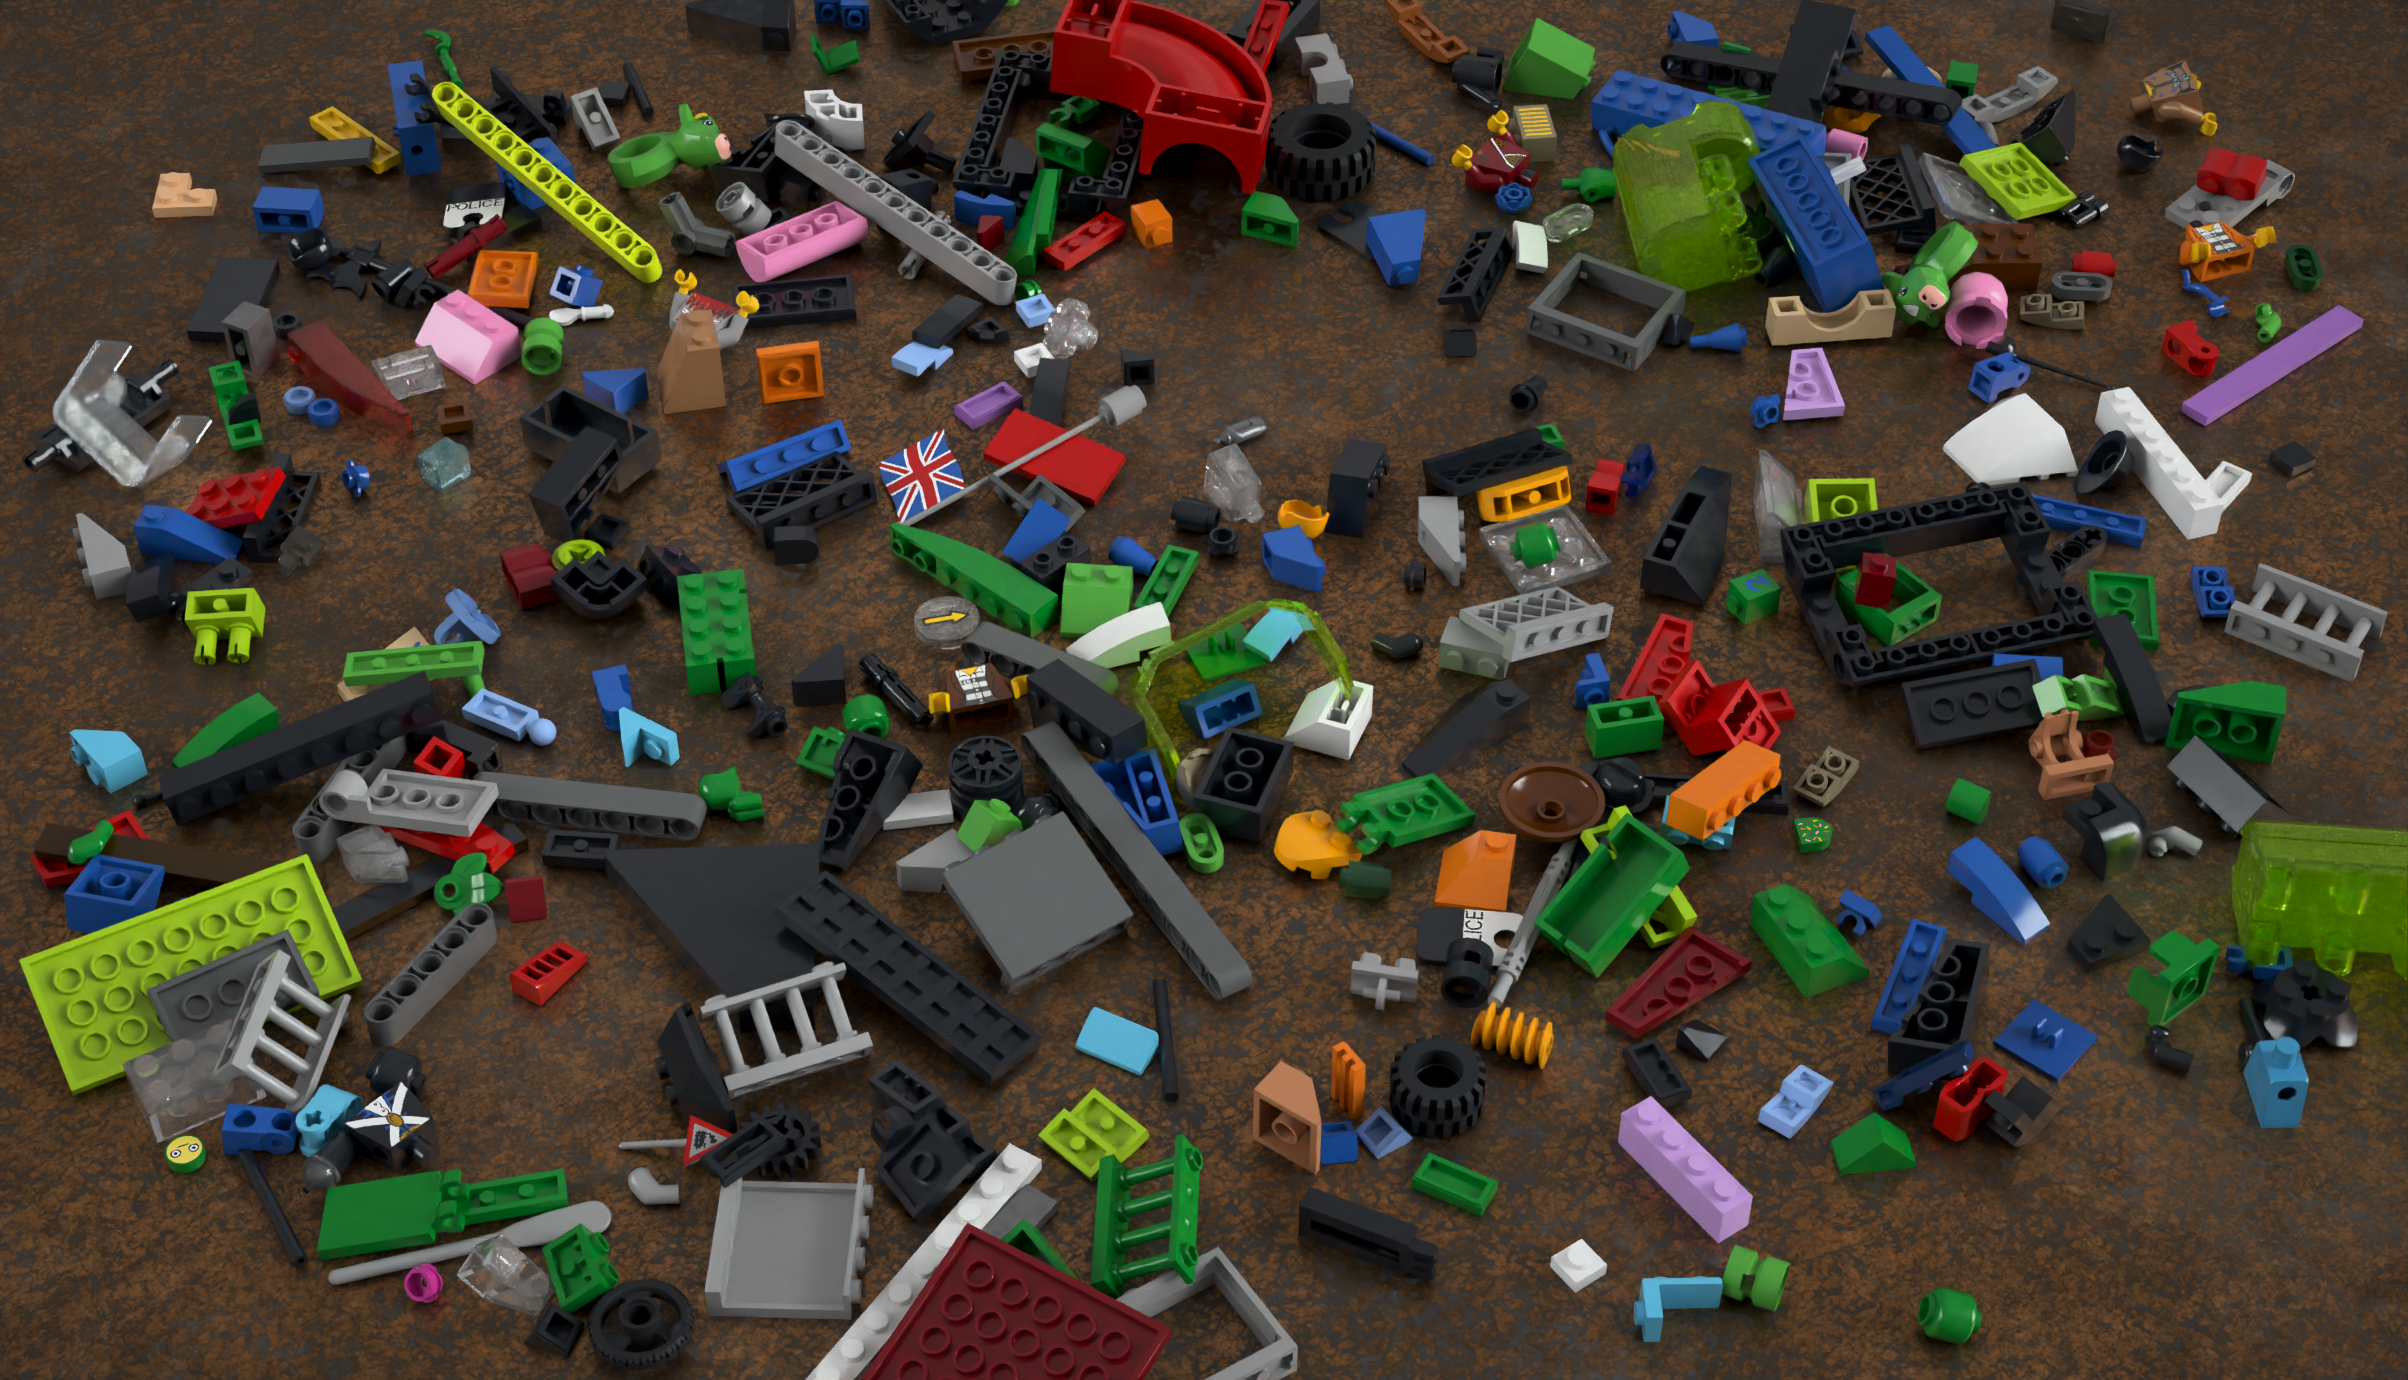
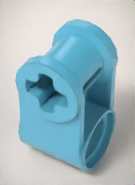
M328 1084L322 1085L311 1101L296 1116V1127L302 1134L299 1140L301 1152L307 1157H312L335 1132L341 1131L346 1133L344 1123L362 1110V1098Z

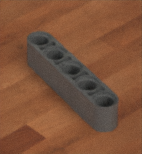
M981 622L960 646L961 653L965 659L973 660L976 666L987 663L992 664L999 674H1004L1010 679L1022 675H1030L1056 659H1060L1110 695H1113L1119 687L1116 675L1109 669L990 622Z
M473 903L463 908L368 1002L364 1008V1016L369 1037L373 1044L380 1047H389L399 1042L496 944L498 935L491 907L484 903Z

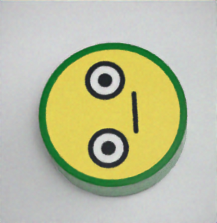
M195 1135L178 1136L171 1140L165 1148L168 1166L177 1173H189L197 1170L204 1164L207 1156L203 1141Z

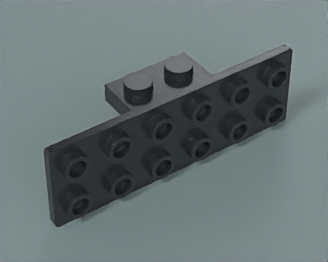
M1811 0L1801 1L1766 107L1767 110L1821 124L1827 104L1831 102L1833 97L1835 79L1839 77L1842 70V58L1857 15L1856 9Z

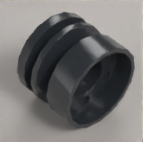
M983 735L963 741L950 753L948 770L951 784L952 810L954 816L961 823L965 820L974 800L991 801V799H999L1010 806L1011 812L1017 800L1024 797L1022 757L1019 749L1010 741L998 736Z

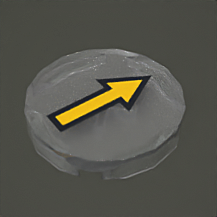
M940 596L930 599L922 604L914 615L915 633L919 640L925 644L926 641L933 643V647L938 649H955L960 647L964 640L980 624V612L976 606L967 599L956 596Z

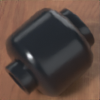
M389 1047L384 1052L378 1051L375 1054L367 1070L366 1078L370 1080L371 1090L380 1095H383L402 1081L415 1096H418L424 1086L427 1075L421 1073L422 1060L419 1057L398 1048Z

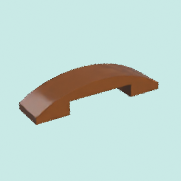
M1384 0L1390 16L1400 31L1418 50L1429 58L1438 62L1449 63L1461 58L1463 54L1470 55V49L1455 35L1446 37L1421 14L1422 4L1418 0Z

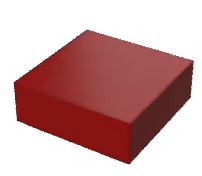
M1785 687L1756 692L1775 722L1795 719L1796 710Z

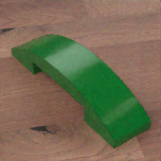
M240 361L208 367L232 451L264 444L257 419L229 425L230 408L240 401L243 395L248 394Z

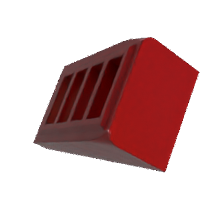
M559 940L517 967L509 975L512 991L542 1006L589 960L588 955ZM563 954L570 959L565 960L564 958L560 957V955ZM553 962H556V963H558L560 966L556 967V966H554L552 963H553Z

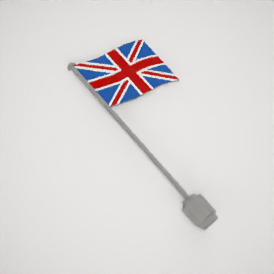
M1126 385L1100 399L1099 415L995 471L993 474L1000 477L1101 420L1106 425L1110 424L1113 427H1117L1139 415L1142 409L1147 406L1142 391L1136 385L1131 387ZM944 428L880 462L883 484L896 505L899 519L896 523L906 526L918 522L990 482L988 476L965 488L960 466L946 444Z

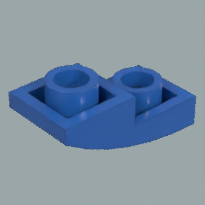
M814 0L816 23H842L843 29H870L868 2L863 0Z
M962 190L954 195L955 220L978 226L982 215L1002 216L1004 230L1016 227L1015 202L992 193L985 199Z
M2192 566L2189 574L2195 601L2202 617L2228 618L2230 608L2235 602L2233 586L2228 585L2226 567Z

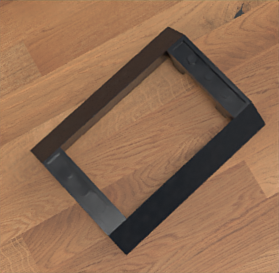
M1014 50L1000 51L953 179V187L956 190H962L983 199L992 193L1015 202L1016 216L1022 217L1032 189H1017L1016 170L1002 167L995 168V166H999V151L1005 148L1007 138L1010 137L1023 97L1066 101L1073 97V95L1050 91L1052 55L1020 53ZM1096 100L1097 102L1101 103V105L1120 106L1114 103ZM1124 107L1102 180H1095L1090 176H1073L1068 194L1059 193L1055 220L1086 223L1104 211L1112 214L1126 203L1141 153L1144 124L1142 117Z
M2025 482L1782 528L1780 531L1786 579L1834 680L1837 682L1857 686L1993 658L1994 653L2015 654L2096 637L2091 628L2094 619H2098L2079 581L2063 582L2045 548L2051 529ZM2000 537L2017 572L2029 587V595L2040 616L1874 649L1872 653L1867 644L1868 637L1862 625H1848L1831 589L1836 575L1835 569L1859 565L1863 552L1871 554L1886 553L1890 557L1895 558Z

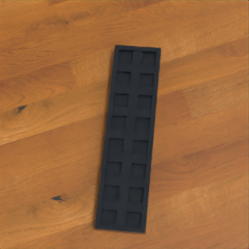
M826 870L775 905L773 916L834 964L844 963L847 974L989 1085L1040 1047L1042 1037Z

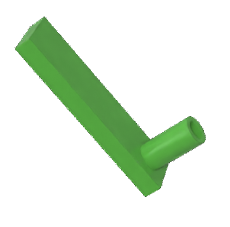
M482 641L351 652L347 653L343 680L346 687L394 683L425 671L428 679L460 677L466 696L472 699L482 688L486 689L481 676L485 649Z

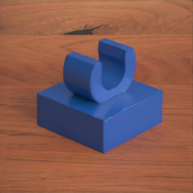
M1847 889L1839 899L1843 911L1837 916L1836 923L1839 927L1843 928L1848 920L1856 919L1857 925L1854 927L1853 933L1857 937L1864 934L1866 923L1876 928L1883 917L1877 905Z

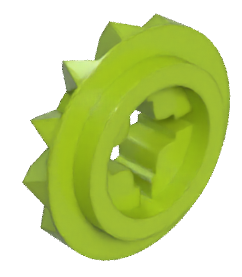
M584 539L572 540L562 544L554 551L552 555L553 568L560 571L574 558L578 561L585 559L584 562H586L598 550L604 556L605 553L603 548L594 541Z

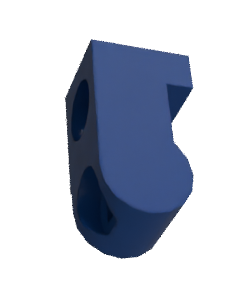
M2006 352L1975 363L1968 389L1989 403L1996 400L1999 392L2011 387L2018 388L2029 377L2031 368L2028 364L2021 362L2014 354Z
M625 664L592 671L595 694L605 726L612 731H621L619 710L622 707L633 711L629 676Z
M228 1103L221 1130L224 1155L238 1156L241 1149L266 1150L274 1154H287L294 1149L298 1132L296 1127L297 1115L285 1109Z

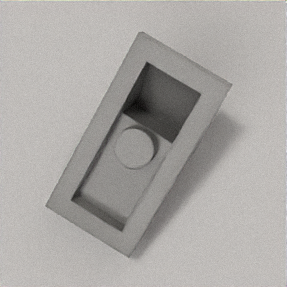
M597 87L570 96L576 131L578 134L585 133L593 151L620 141L621 137Z

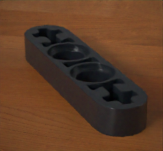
M2093 525L2084 526L2048 551L2063 582L2103 554L2108 537L2104 529ZM2065 553H2074V554H2076V555L2079 556V557H2078V558H2070V557L2065 556L2064 554H2065ZM2018 573L2014 591L2020 598L2032 601L2029 595V587Z

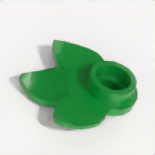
M470 853L456 861L451 874L445 875L438 880L434 888V898L439 906L447 910H453L455 915H457L470 904L489 903L505 889V885L493 875L483 872L487 861L486 854ZM454 885L456 892L452 897L448 898L446 890Z

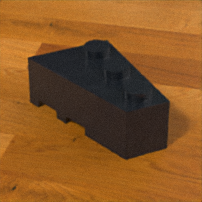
M778 122L750 140L751 145L743 151L736 149L731 152L732 158L724 164L718 163L711 166L718 196L729 186L737 182H743L755 194V198H759L762 202H769L779 191L778 178L791 165L775 154V131Z
M1354 439L1348 440L1330 472L1326 510L1329 513V517L1325 525V533L1363 538L1379 487L1383 484L1384 475L1387 476L1389 472L1390 457L1386 456L1387 445Z

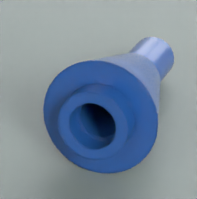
M1739 322L1710 332V334L1690 336L1691 348L1711 346V348L1742 352L1741 346H1747L1746 327L1740 328Z

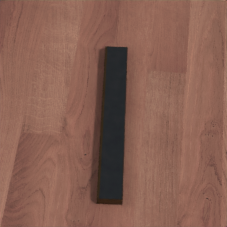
M509 818L491 827V829L513 843L515 854L529 847L526 836ZM436 855L332 908L345 941L434 896L436 883L443 876L451 874L456 861Z

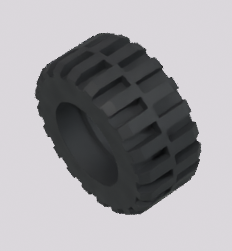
M1310 102V105H1295L1294 109L1288 108L1280 115H1277L1270 124L1266 150V173L1279 190L1283 189L1284 193L1291 197L1294 195L1298 196L1300 200L1307 201V199H1312L1315 202L1330 200L1332 202L1338 201L1341 197H1351L1355 191L1360 192L1373 177L1375 171L1376 133L1366 117L1363 118V115L1356 110L1351 111L1348 106H1336L1331 102H1326V104Z

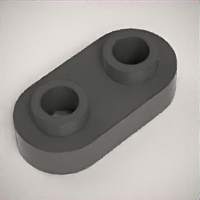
M2063 271L2052 276L2050 291L2060 300L2100 302L2110 297L2113 282L2108 276L2100 273Z

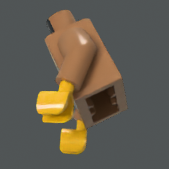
M2182 60L2167 68H2161L2158 72L2145 77L2143 84L2146 94L2131 99L2136 115L2152 109L2156 121L2160 123L2174 119H2183L2195 125L2201 123L2199 130L2207 136L2214 135L2218 127L2215 114L2206 113L2203 116L2202 112H2204L2199 93L2201 82L2190 72L2186 60Z

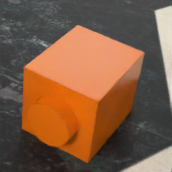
M1159 199L1132 205L1131 230L1145 249L1172 242V217Z

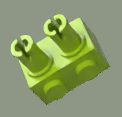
M255 588L188 592L185 622L196 639L195 655L193 658L195 663L206 665L208 658L209 665L215 664L217 640L230 639L227 659L230 662L239 663L240 656L242 663L249 661L250 640L252 637H263L266 610Z

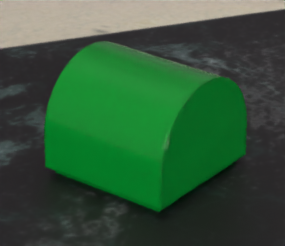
M1958 778L1948 796L1945 809L1950 813L1980 825L1988 814L1991 791Z

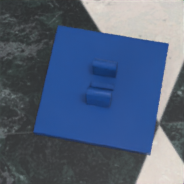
M2033 999L1994 1040L1993 1045L2058 1083L2097 1041L2098 1036Z

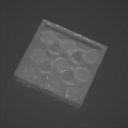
M1923 152L1917 162L1942 215L1949 219L1957 218L1963 220L1968 224L2018 223L2017 220L2006 213L2005 209L1995 199L1988 196L1986 190L1977 181L1971 179L1967 171L1959 164Z
M1567 504L1511 521L1499 522L1479 528L1478 538L1520 595L1556 586L1562 587L1611 572L1612 562ZM1537 522H1545L1548 528L1554 527L1561 551L1556 553L1557 557L1554 562L1528 569L1524 566L1522 560L1515 561L1510 543L1516 541L1515 532L1518 528Z

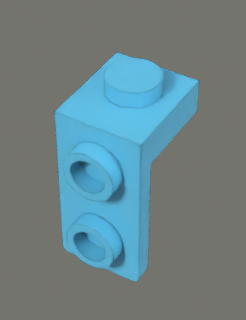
M1662 1276L1642 1278L1639 1301L1634 1302L1635 1326H1642L1643 1341L1660 1342L1663 1323L1662 1309L1718 1308L1723 1288L1722 1279L1705 1276L1693 1278H1667Z

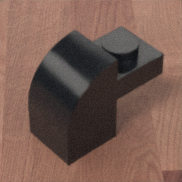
M2022 1076L2005 1097L1995 1089L1992 1091L1985 1102L1991 1107L1993 1113L1984 1123L2015 1147H2021L2037 1136L2061 1107L2050 1095Z

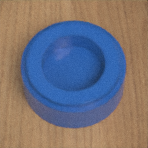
M330 398L317 399L310 403L307 408L309 421L316 426L332 425L341 416L339 404Z

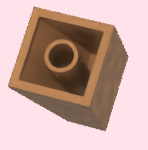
M695 310L689 313H682L678 318L657 369V379L664 415L726 406L720 349L712 310Z

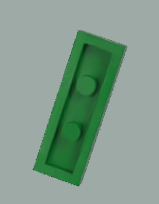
M1168 544L1136 600L1133 610L1161 602L1168 618L1199 562V552Z
M564 1168L469 1184V1200L455 1201L457 1203L456 1215H464L466 1218L465 1226L549 1212L569 1206Z

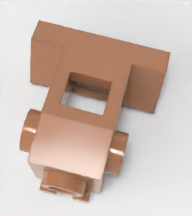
M2063 709L2058 715H2053L2052 712L2045 713L2043 721L2039 723V726L2029 739L2030 753L2033 758H2037L2043 768L2038 792L2043 800L2093 791L2096 784L2110 783L2114 762L2109 754L2085 758L2080 751L2083 747V739L2080 731L2076 729L2078 711L2069 712L2068 709ZM2066 759L2067 762L2060 763L2058 760Z

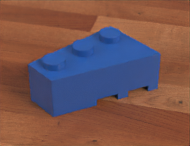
M1155 748L1136 752L1116 765L1105 760L1090 764L1162 856L1184 850L1179 820Z

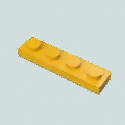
M334 106L309 117L311 127L329 140L373 137L376 147L371 165L366 166L377 174L388 171L391 167L402 162L400 152Z

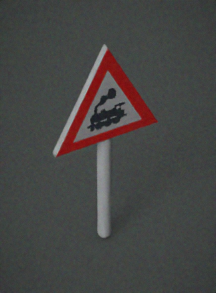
M690 1115L687 1139L621 1142L619 1148L627 1150L685 1146L682 1167L686 1168L700 1161L701 1156L733 1134Z

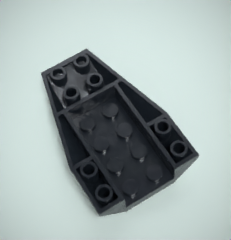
M884 0L885 4L908 30L932 45L985 32L1008 2V0Z

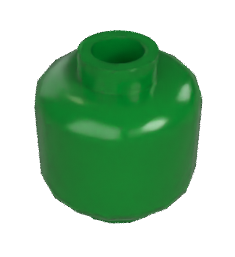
M1537 522L1518 528L1515 532L1516 541L1510 543L1515 561L1522 560L1524 566L1528 569L1554 562L1557 557L1556 553L1561 551L1554 527L1548 528L1545 522Z
M869 694L859 695L852 698L845 705L842 719L847 734L850 728L880 738L887 736L890 731L891 721L887 709L880 698Z
M1937 1287L1930 1294H1925L1921 1299L1918 1309V1323L1923 1325L1925 1333L1930 1338L1953 1344H1963L1969 1339L1971 1334H1976L1981 1326V1311L1977 1310L1976 1301L1969 1293Z

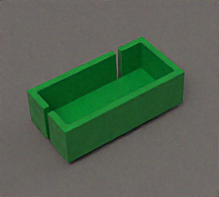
M735 569L677 576L690 696L721 692L717 663L724 662L727 690L746 673L756 676L744 570Z
M1626 813L1606 836L1614 854L1617 855L1616 859L1613 860L1607 846L1601 842L1534 920V924L1544 940L1566 956L1569 954L1575 963L1596 978L1602 974L1690 870L1681 850L1629 813Z

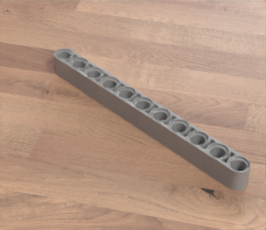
M784 120L776 125L775 154L990 302L996 305H1008L1014 301L1017 273L1011 266L799 123Z

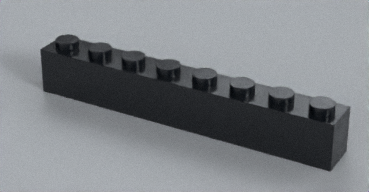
M422 671L162 774L158 777L163 799L178 826L441 721L444 718L425 671Z

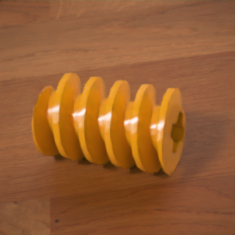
M1492 1002L1486 1011L1482 1010L1475 1021L1471 1034V1045H1477L1482 1039V1046L1485 1050L1489 1051L1496 1044L1498 1054L1504 1055L1510 1049L1511 1058L1514 1060L1520 1059L1524 1054L1525 1063L1528 1065L1534 1064L1539 1057V1067L1543 1069L1550 1055L1554 1039L1552 1022L1549 1021L1540 1030L1538 1029V1017L1534 1016L1531 1022L1526 1025L1524 1024V1012L1520 1011L1517 1017L1511 1020L1509 1007H1506L1500 1015H1497L1496 1003Z

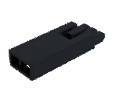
M1309 1186L1299 1204V1236L1406 1276L1411 1274L1424 1280L1435 1278L1438 1248L1432 1243L1416 1238L1418 1226Z

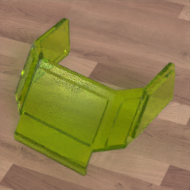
M1279 598L1271 599V601L1251 600L1148 653V656L1144 657L1145 659L1141 667L1137 666L1128 688L1132 699L1129 701V704L1133 711L1145 719L1146 734L1172 779H1175L1176 768L1180 759L1173 743L1145 697L1158 664L1265 609L1295 615L1333 679L1348 700L1353 697L1351 688L1354 687L1347 659L1317 610L1309 609L1304 603Z

